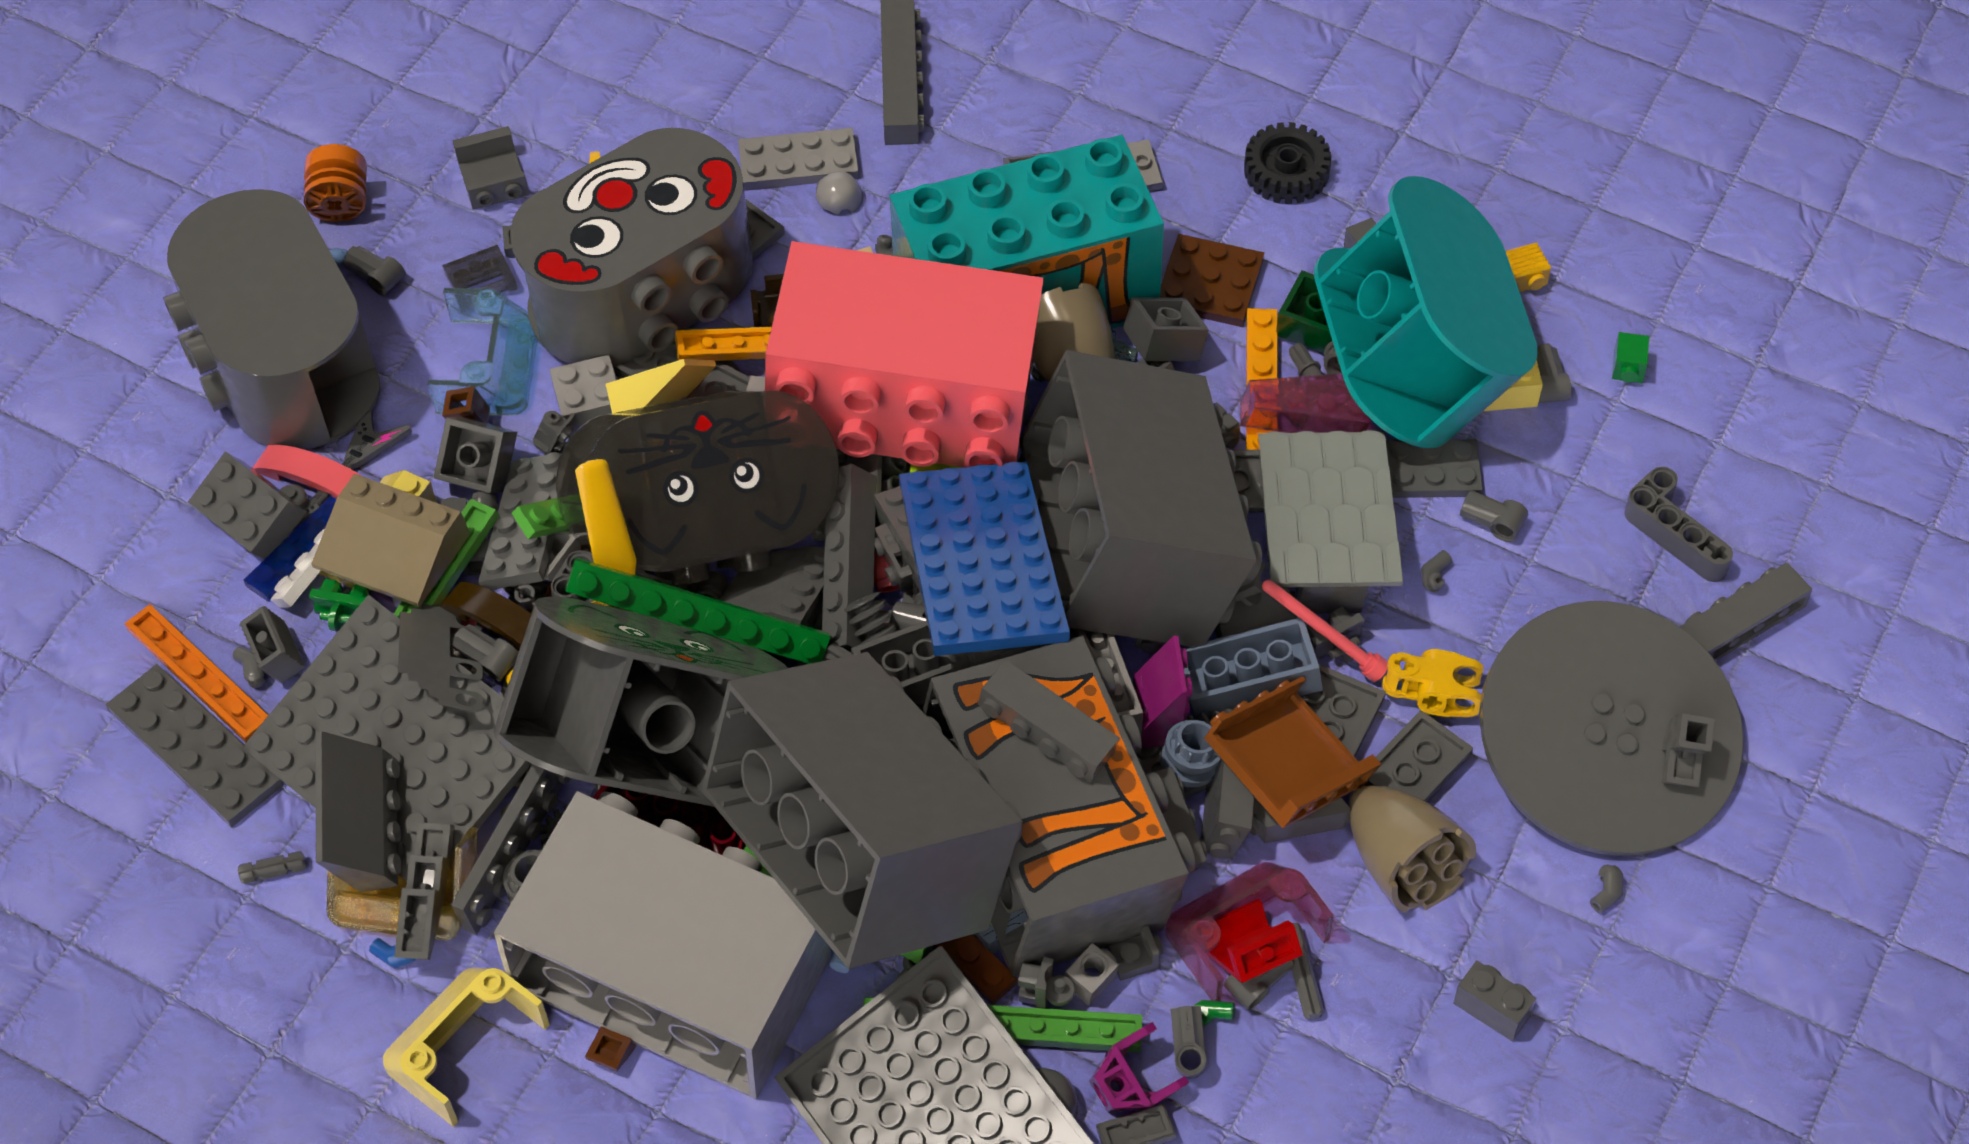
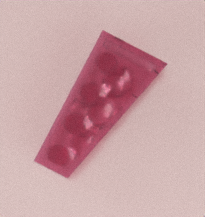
M1342 374L1250 380L1240 399V426L1285 433H1298L1302 431L1329 433L1331 431L1362 432L1367 431L1370 425V418L1362 411L1349 393Z

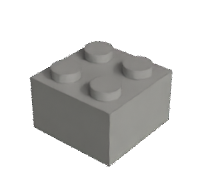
M609 355L549 369L561 416L568 419L572 413L575 414L570 424L574 428L570 436L576 432L582 433L590 428L597 418L601 416L607 417L612 413L606 383L616 381Z

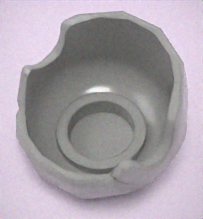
M830 173L817 184L815 197L822 209L829 210L836 215H839L840 211L844 209L854 212L862 203L863 192L858 182L849 173Z

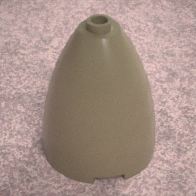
M1081 283L1078 286L1079 289L1064 292L1061 287L1041 294L1032 363L1048 383L1066 350L1115 359L1113 336L1108 315L1098 289L1091 284Z
M1367 785L1357 788L1352 793L1349 801V807L1351 808L1349 819L1357 849L1368 872L1396 908L1407 913L1409 909L1418 908L1422 905L1425 910H1428L1447 899L1459 888L1465 880L1461 874L1469 860L1474 859L1476 856V844L1473 838L1460 825L1435 806L1400 790Z

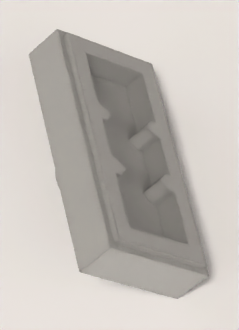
M1149 139L1127 143L1148 190L1162 189L1163 182Z

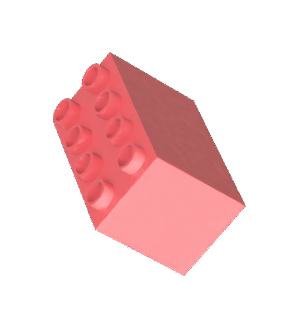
M791 241L766 350L764 425L790 416L791 419L763 429V438L783 439L790 437L791 442L783 444L790 448L814 445L840 449L843 453L852 457H866L871 454L896 457L919 467L931 466L935 463L958 467L994 464L1003 466L1004 463L1017 462L1044 278Z

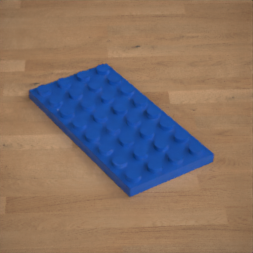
M1027 461L1004 463L1003 466H998V464L977 465L974 467L946 468L943 470L915 471L899 474V485L934 656L1070 641V631Z

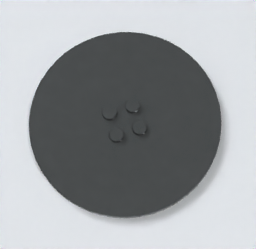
M1586 601L1560 606L1530 620L1507 641L1495 658L1483 686L1480 702L1481 737L1489 765L1499 785L1512 803L1532 823L1556 839L1581 850L1610 856H1638L1663 851L1678 845L1695 835L1714 818L1729 798L1736 783L1743 753V730L1737 701L1729 682L1713 657L1689 633L1666 618L1646 609L1611 601ZM1685 713L1715 718L1712 751L1703 754L1698 788L1662 783L1666 751H1662L1668 725L1677 714Z

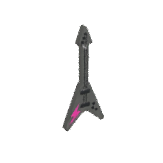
M370 410L358 423L342 465L351 470L362 466L412 433L411 427L405 425L383 432H374L373 414ZM319 490L310 501L308 500L304 508L307 512L298 525L302 526L322 512L320 507L331 494Z

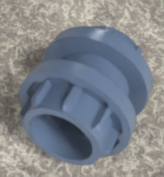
M1185 720L1175 724L1167 734L1161 753L1160 763L1162 769L1172 767L1176 778L1180 777L1185 787H1200L1212 781L1216 766L1221 761L1220 756L1204 739L1212 727L1205 723V721Z

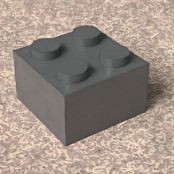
M1131 297L1123 326L1124 331L1143 359L1154 363L1159 361H1176L1180 363L1200 361L1209 331L1186 298Z
M463 417L446 418L433 478L487 493L503 492L518 432Z

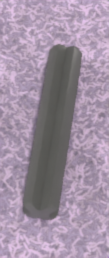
M1293 923L1303 955L1292 960L1294 963L1292 973L1304 1017L1307 1020L1318 1019L1322 1016L1324 1009L1302 927L1299 923Z

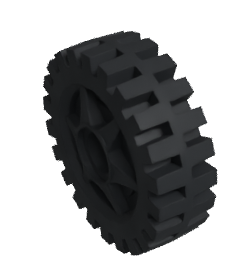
M1284 122L1277 123L1276 129L1271 124L1266 126L1265 131L1261 128L1257 131L1256 136L1253 135L1250 138L1245 152L1244 175L1250 187L1254 186V192L1257 195L1262 192V198L1266 200L1273 196V202L1279 204L1281 199H1285V204H1292V200L1296 199L1298 204L1304 202V197L1308 200L1314 198L1315 193L1319 194L1323 187L1326 186L1331 168L1330 147L1328 143H1325V138L1322 135L1317 137V131L1313 128L1307 132V126L1301 124L1299 129L1295 128L1296 123L1289 122V127H1285Z

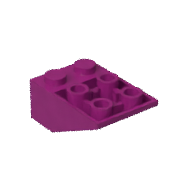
M1173 636L1134 674L1133 687L1143 710L1142 748L1164 746L1169 730L1175 724L1187 720L1186 715L1190 711L1188 697H1192V682L1190 676L1185 677L1184 668H1187L1188 665L1186 648L1180 649L1178 636Z

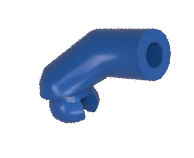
M380 938L375 939L369 948L371 954L393 968L410 964L416 960L394 957L396 945L391 946Z

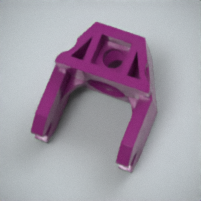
M1153 1022L1111 1046L1089 1080L1107 1112L1149 1108L1189 1084L1186 1076H1183L1161 1090L1144 1092L1125 1061L1124 1056L1129 1047L1157 1030ZM1111 1081H1115L1119 1085L1118 1092L1111 1089Z

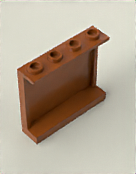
M1303 676L1292 682L1285 680L1274 691L1269 692L1265 690L1249 703L1246 700L1242 701L1229 713H1226V711L1220 712L1211 720L1210 725L1212 727L1204 737L1206 742L1283 829L1365 785L1381 765L1380 761L1373 754L1358 762L1299 696L1297 692L1306 681Z

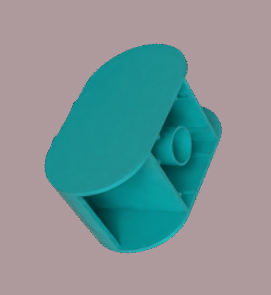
M1408 176L1400 179L1390 189L1388 196L1390 211L1351 249H1329L1317 259L1314 266V279L1345 384L1357 405L1374 423L1397 439L1421 448H1437L1446 444L1533 368L1537 359V342L1505 248L1490 223L1468 200L1448 186L1429 178Z

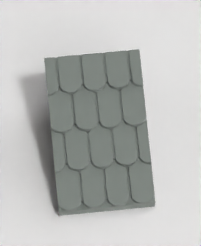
M1367 430L1362 432L1331 431L1329 433H1314L1311 431L1298 433L1276 431L1258 433L1270 580L1280 587H1296L1297 600L1315 614H1331L1341 606L1349 613H1361L1369 586H1402L1403 576L1384 432Z

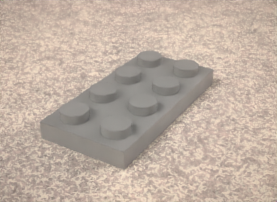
M853 127L738 139L744 190L818 183L825 176L833 172H846L851 174L854 179H859Z

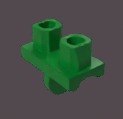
M325 578L319 589H311L309 598L314 602V612L320 614L319 618L321 620L328 621L329 630L339 631L342 624L346 623L368 595L371 596L369 588L355 584L352 586L350 594H343L340 582Z

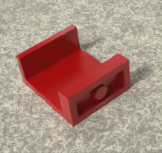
M1256 899L1199 925L1207 956L1241 983L1303 955L1294 924L1287 920L1274 927L1268 925L1260 899Z

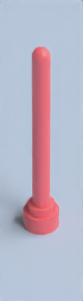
M1265 580L1263 582L1262 589L1358 662L1359 668L1362 670L1361 673L1370 681L1376 682L1386 673L1388 661L1381 655L1363 651L1272 580Z

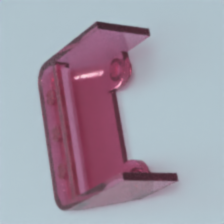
M1262 862L1170 914L1165 925L1166 937L1211 1000L1221 1001L1224 980L1206 954L1220 942L1221 930L1214 920L1215 918L1256 899H1260L1262 904L1277 897L1284 902H1293L1323 943L1330 940L1334 915L1301 872L1272 862Z

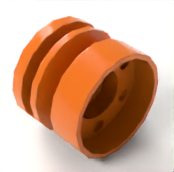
M339 144L321 145L311 150L306 156L304 167L303 203L306 210L314 217L324 221H349L358 217L364 211L366 205L367 163L364 156L356 149Z

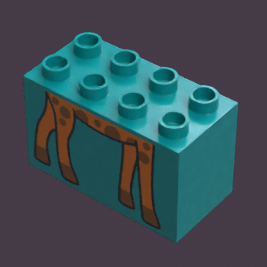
M1123 134L1106 139H1097L1091 143L1048 154H1039L1029 159L990 169H981L971 174L932 184H923L913 189L889 194L893 256L1044 278L1042 294L1061 287L1064 292L1079 289L1078 286L1081 283L1091 284L1099 291L1111 329L1124 326L1131 297H1160L1164 222Z

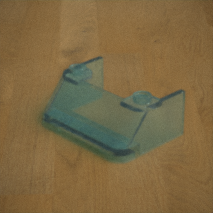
M444 288L443 293L451 322L493 324L487 361L467 363L461 369L459 380H428V388L435 413L443 414L446 391L475 386L490 407L489 415H518L526 410L529 403L538 342L530 325L528 311L494 289ZM461 401L463 406H466V401Z

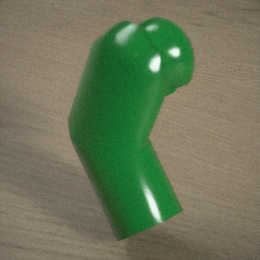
M1201 1000L1194 1005L1201 1006L1203 1027L1216 1018L1233 1020L1235 1017L1236 1008L1234 1002Z

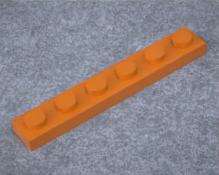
M151 604L124 623L127 630L244 742L249 740L268 717L267 713Z

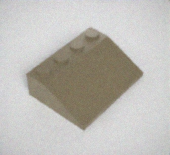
M354 474L336 499L311 565L320 571L420 607L470 536V532L461 511Z

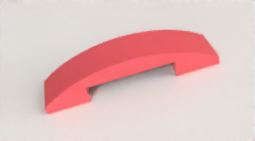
M268 445L253 466V469L259 474L274 480L281 481L285 477L332 495L334 502H336L338 495L354 474L360 475L327 457L285 445Z

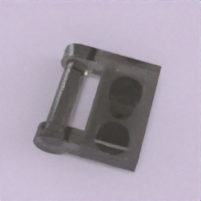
M498 245L442 265L444 274L457 298L461 310L470 308V304L501 292L508 290L510 293L518 290L515 278ZM499 276H502L503 278L502 280L488 284L486 286L480 287L470 292L465 293L464 289L481 284L483 282L489 281Z

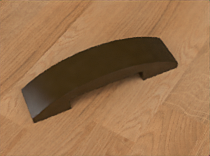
M460 582L440 604L441 608L467 622L471 618L515 644L516 650H520L531 613L506 597L473 583Z

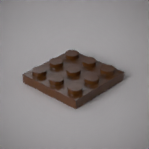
M1178 233L1161 284L1160 297L1186 298L1200 318L1243 327L1247 308L1250 306L1263 265L1265 252Z

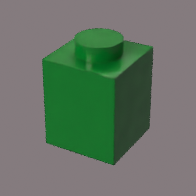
M1618 333L1613 355L1612 379L1643 383L1648 364L1649 336Z

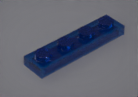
M332 496L329 497L243 579L245 586L267 602H270V599L276 593L274 588L277 583L285 576H290L296 569L294 566L296 560L303 553H309L315 546L314 539L325 529L336 499Z

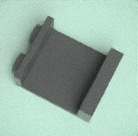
M509 126L452 140L472 210L529 195L526 178L515 152Z

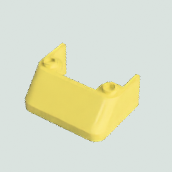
M468 968L461 972L385 1051L383 1055L385 1070L391 1078L454 1127L458 1120L450 1100L426 1081L437 1067L435 1053L484 1002L497 1003L506 999L546 1030L550 1024L543 1002L500 969Z

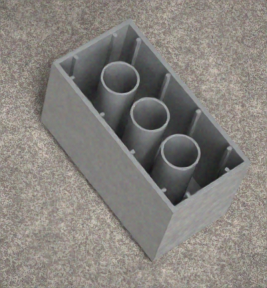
M576 791L494 931L505 973L541 1001L599 1028L604 1027L629 1037L636 1045L757 1100L831 958L830 946L775 879L761 873L762 864L750 853L739 848L727 847L723 854L720 855L698 845L700 842L698 834L681 822L665 819L661 826L657 827L637 818V808L620 795L612 792H602L598 800Z

